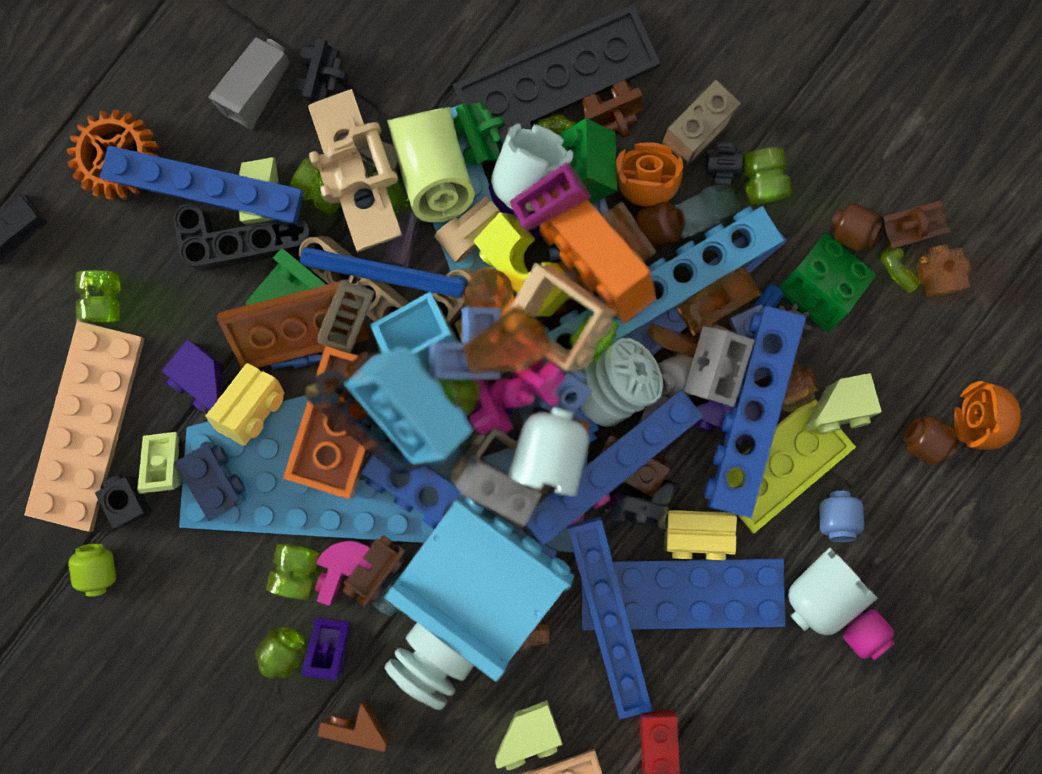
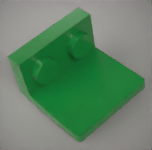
M825 233L799 266L778 288L791 303H797L798 308L803 313L809 312L808 317L828 333L850 312L876 274L840 243L835 241L833 237Z
M281 248L273 257L278 262V265L246 301V306L326 284Z

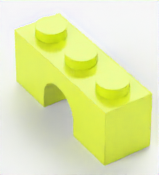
M499 213L473 242L481 250L479 255L483 261L499 271L501 282L508 289L519 294L531 273L525 266L524 254L535 238L528 230L525 231L515 215ZM542 262L541 265H550L568 277L557 263ZM554 284L536 316H552L571 295Z

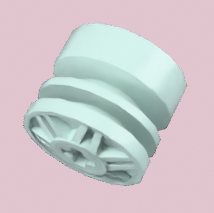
M622 338L615 341L600 353L595 354L585 368H581V371L587 376L583 381L592 392L588 395L585 404L580 409L589 419L601 426H615L629 418L634 412H639L646 406L655 403L661 397L663 380L659 366L649 350L633 339Z
M416 623L406 636L407 641L415 650L414 653L398 647L395 651L398 660L390 659L385 665V670L397 682L399 687L411 697L437 710H442L447 703V699L443 694L452 696L455 693V688L446 677L449 675L455 679L464 680L474 665L420 624Z

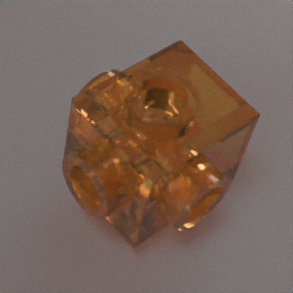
M949 244L929 248V254L919 259L920 264L917 265V275L920 283L925 285L927 298L960 292L970 287L967 276L970 274V263L967 256H963L962 248L950 250Z

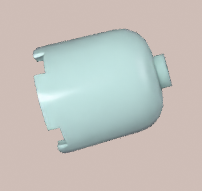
M515 124L509 129L491 180L495 194L507 207L513 209L509 203L510 200L566 162L570 165L573 152L571 150L566 151L561 146L564 141L562 137L539 125H534L532 130L521 129V124ZM531 203L525 205L529 212L535 211Z
M552 407L551 414L541 412L533 414L526 420L508 476L512 477L511 479L536 488L541 489L544 483L556 487V493L576 496L588 447L589 437L586 429L580 423L571 420L572 412Z
M831 548L827 549L792 584L788 594L789 602L795 610L791 617L804 631L811 627L822 635H832L840 631L878 598Z

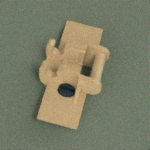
M352 89L308 105L324 154L319 155L316 151L309 153L312 166L320 171L324 186L320 187L323 199L330 204L341 203L356 251L360 252L403 236L387 190L388 186L398 181L396 172L391 170L379 136L381 133L380 125L375 122L364 125ZM349 133L345 139L336 141L340 134ZM367 145L378 175L368 178L359 152L360 148Z

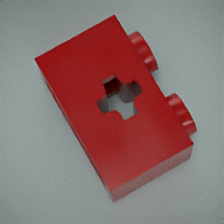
M655 710L639 714L642 774H680L677 716L674 711Z

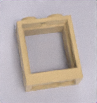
M535 264L501 325L565 371H575L585 368L594 356L593 348L599 338H603L609 332L613 323L611 318L616 310L552 266ZM554 284L595 312L571 353L531 325Z

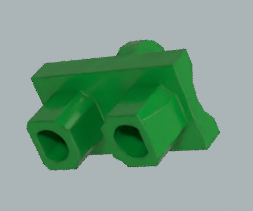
M484 102L471 105L464 103L456 107L458 115L453 119L456 135L458 137L467 136L470 146L466 147L462 153L466 164L470 166L497 162L502 150L500 144L502 138L498 130L506 125L504 118H493L490 109H486Z

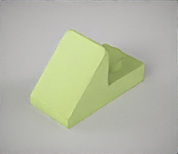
M177 432L143 436L138 481L139 493L172 490L182 485L183 478L175 464L178 461L180 442Z

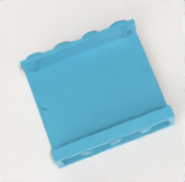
M461 493L384 598L497 682L504 673L510 659L563 590L570 587L574 575L570 573L569 566L558 558L551 559L544 554L542 547L530 537L523 538L513 531L514 527L508 520L501 516H493L485 510L484 505Z

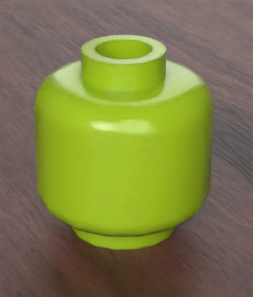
M87 544L76 548V553L68 561L72 587L78 591L85 592L86 596L104 594L106 588L116 581L113 553L103 548L102 544Z

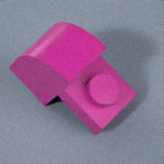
M346 540L330 546L320 555L316 564L328 568V572H322L317 581L315 591L319 592L318 602L329 606L333 604L344 575L349 576L357 564H360L369 571L372 565L364 560L363 556L371 547L370 544L358 540Z

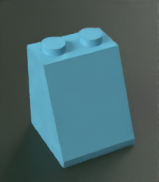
M431 292L370 324L382 353L404 346L406 350H410L418 357L421 363L420 367L428 376L430 343H460ZM435 379L442 386L443 394L450 403L460 398V391L473 383L472 379Z

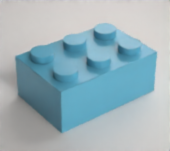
M403 346L373 356L345 385L412 464L443 460L473 429L466 422L465 414L458 407L452 405L444 396L442 386L435 379L430 378L420 367L421 363L418 357Z

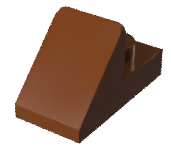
M363 699L360 704L356 724L350 723V717L339 714H331V718L325 717L320 723L319 737L385 752L389 743V737L366 699Z

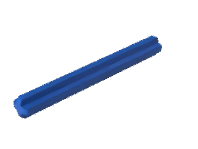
M307 247L302 250L300 263L304 266L458 298L463 297L466 288V281L462 279Z

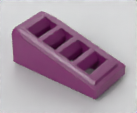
M566 162L510 200L509 203L521 226L527 231L578 206L591 196L579 174ZM569 183L572 188L566 190L564 185ZM554 190H557L559 194L556 199H554L551 193ZM542 196L547 203L544 207H542L538 200ZM528 203H531L535 210V213L532 215L529 214L525 206Z

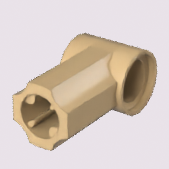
M485 196L459 219L456 217L447 222L437 231L434 238L451 258L458 263L475 250L477 246L473 241L501 212Z

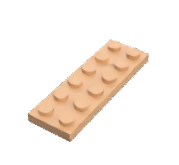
M77 321L25 516L88 532L94 530L100 502L95 492L104 488L102 483L108 478L145 338Z

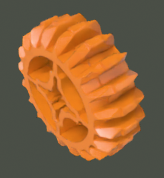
M113 110L111 116L105 111H100L98 121L93 116H88L90 125L87 128L82 124L77 125L78 130L82 133L79 137L76 135L70 136L71 141L76 144V147L67 149L68 154L75 157L67 162L70 168L76 169L73 174L74 179L82 181L81 187L86 191L92 190V194L98 198L105 194L108 200H114L116 194H118L121 199H127L128 189L135 195L139 194L140 191L137 188L100 179L107 152L105 147L112 146L132 151L135 148L133 144L136 142L137 152L158 157L152 153L159 149L155 141H150L154 137V133L150 129H145L146 124L141 119L135 121V117L131 113H126L122 117V113L118 110ZM123 132L121 135L117 134L113 139H102L108 133ZM95 146L97 157L93 162L94 167L92 168L91 153Z

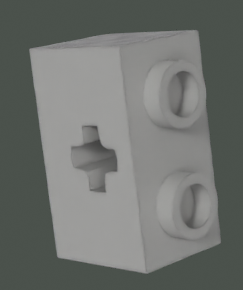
M703 326L683 392L734 407L754 340L729 331Z
M473 455L456 484V487L463 495L524 526L542 495L533 486L511 479L512 477L508 476V473Z

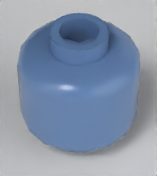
M849 491L831 492L830 498H826L819 503L821 533L829 536V540L832 542L855 541L857 539L856 536L864 531L862 501L851 497Z

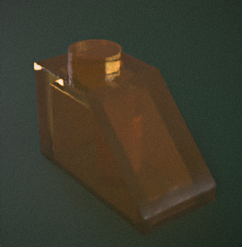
M742 266L722 276L676 308L694 336L702 331L703 326H711L757 298L761 293L745 266Z
M519 304L463 346L469 369L473 373L524 371L552 350L545 328Z

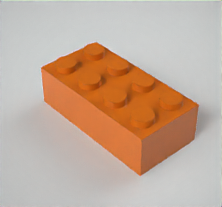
M569 183L564 185L566 190L572 188ZM557 190L551 192L554 199L559 196ZM543 196L538 198L542 207L547 205ZM588 200L539 225L541 227L539 233L549 246L555 244L561 252L558 254L563 263L570 270L575 267L581 274L579 280L585 289L590 293L595 291L602 299L601 301L616 310L612 318L617 316L624 325L656 301L649 269Z
M325 346L316 376L324 371L335 370L346 377L348 373L345 369L358 356ZM325 383L326 388L324 392L325 394L329 395L327 392L329 386ZM340 396L342 399H340L336 403H339L341 400L344 399V397ZM308 400L283 479L346 499H354L369 451ZM349 404V414L352 418L358 420V409L354 405Z

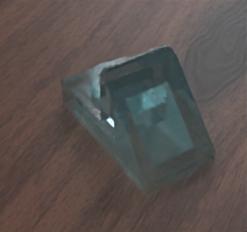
M730 184L707 187L699 195L675 205L676 209H680L685 217V227L682 228L681 235L682 240L723 222L742 211Z

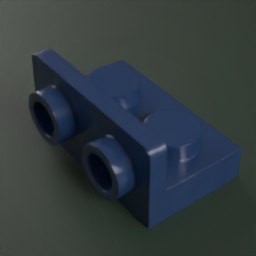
M206 441L200 444V448L179 459L175 464L207 520L212 521L246 501L243 495L246 488L240 477L236 473L232 475L225 464L229 462V458L221 445L217 444L215 446L213 442Z

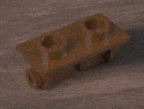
M382 535L380 539L376 538L363 556V559L372 565L369 571L360 564H357L344 582L346 586L342 591L353 599L356 594H359L356 600L363 607L369 601L372 603L378 598L383 590L382 582L389 573L394 574L404 560L402 555L405 550L397 544L391 549L394 542L385 535Z

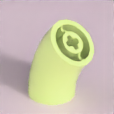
M450 107L387 120L402 179L415 216L422 221L436 223L456 218L465 212L472 204L475 192L463 160Z

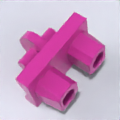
M526 347L516 359L505 354L500 360L504 367L512 371V378L514 379L506 381L504 385L506 389L505 400L511 406L519 408L525 404H531L534 401L533 393L552 407H555L561 400L554 391L566 377L551 362H548L538 374H535L544 364V361L529 347Z
M500 376V379H495L494 382L485 379H472L473 383L460 391L464 403L472 411L481 405L483 406V408L469 417L473 427L479 433L484 435L498 427L505 434L513 429L505 409L512 406L505 400L506 389L504 388L506 381L512 379H504L502 376Z

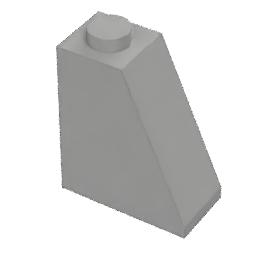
M255 37L211 92L209 99L224 116L252 130L290 64L284 53L285 48L271 39H267L264 42Z

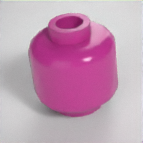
M874 609L868 610L865 613L861 612L847 624L848 627L843 632L844 640L862 659L871 657L873 660H876L895 644L891 640L894 637V629Z

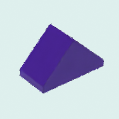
M323 618L315 619L302 669V676L337 680L343 674L349 622Z

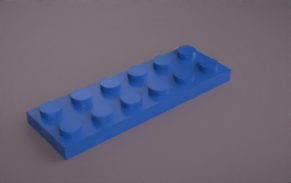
M784 559L613 561L631 629L785 627ZM581 580L582 630H595Z

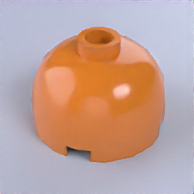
M655 142L635 144L634 150L626 153V149H624L616 159L617 187L625 199L636 205L651 207L667 202L674 197L681 185L683 160L680 155L678 158L674 156L672 149L667 145Z
M983 381L971 383L960 396L965 398L962 410L956 407L954 412V429L958 440L965 442L969 448L979 450H993L1005 446L1014 438L1021 423V410L1018 400L1008 389L999 385Z

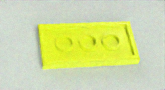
M813 396L805 400L776 426L752 518L737 515L752 533L757 532L856 448L841 429L827 434H820L819 429L806 431L805 424L818 403ZM751 447L748 448L743 454L748 453ZM738 468L730 469L726 475V481L730 487L739 486L743 480V474Z

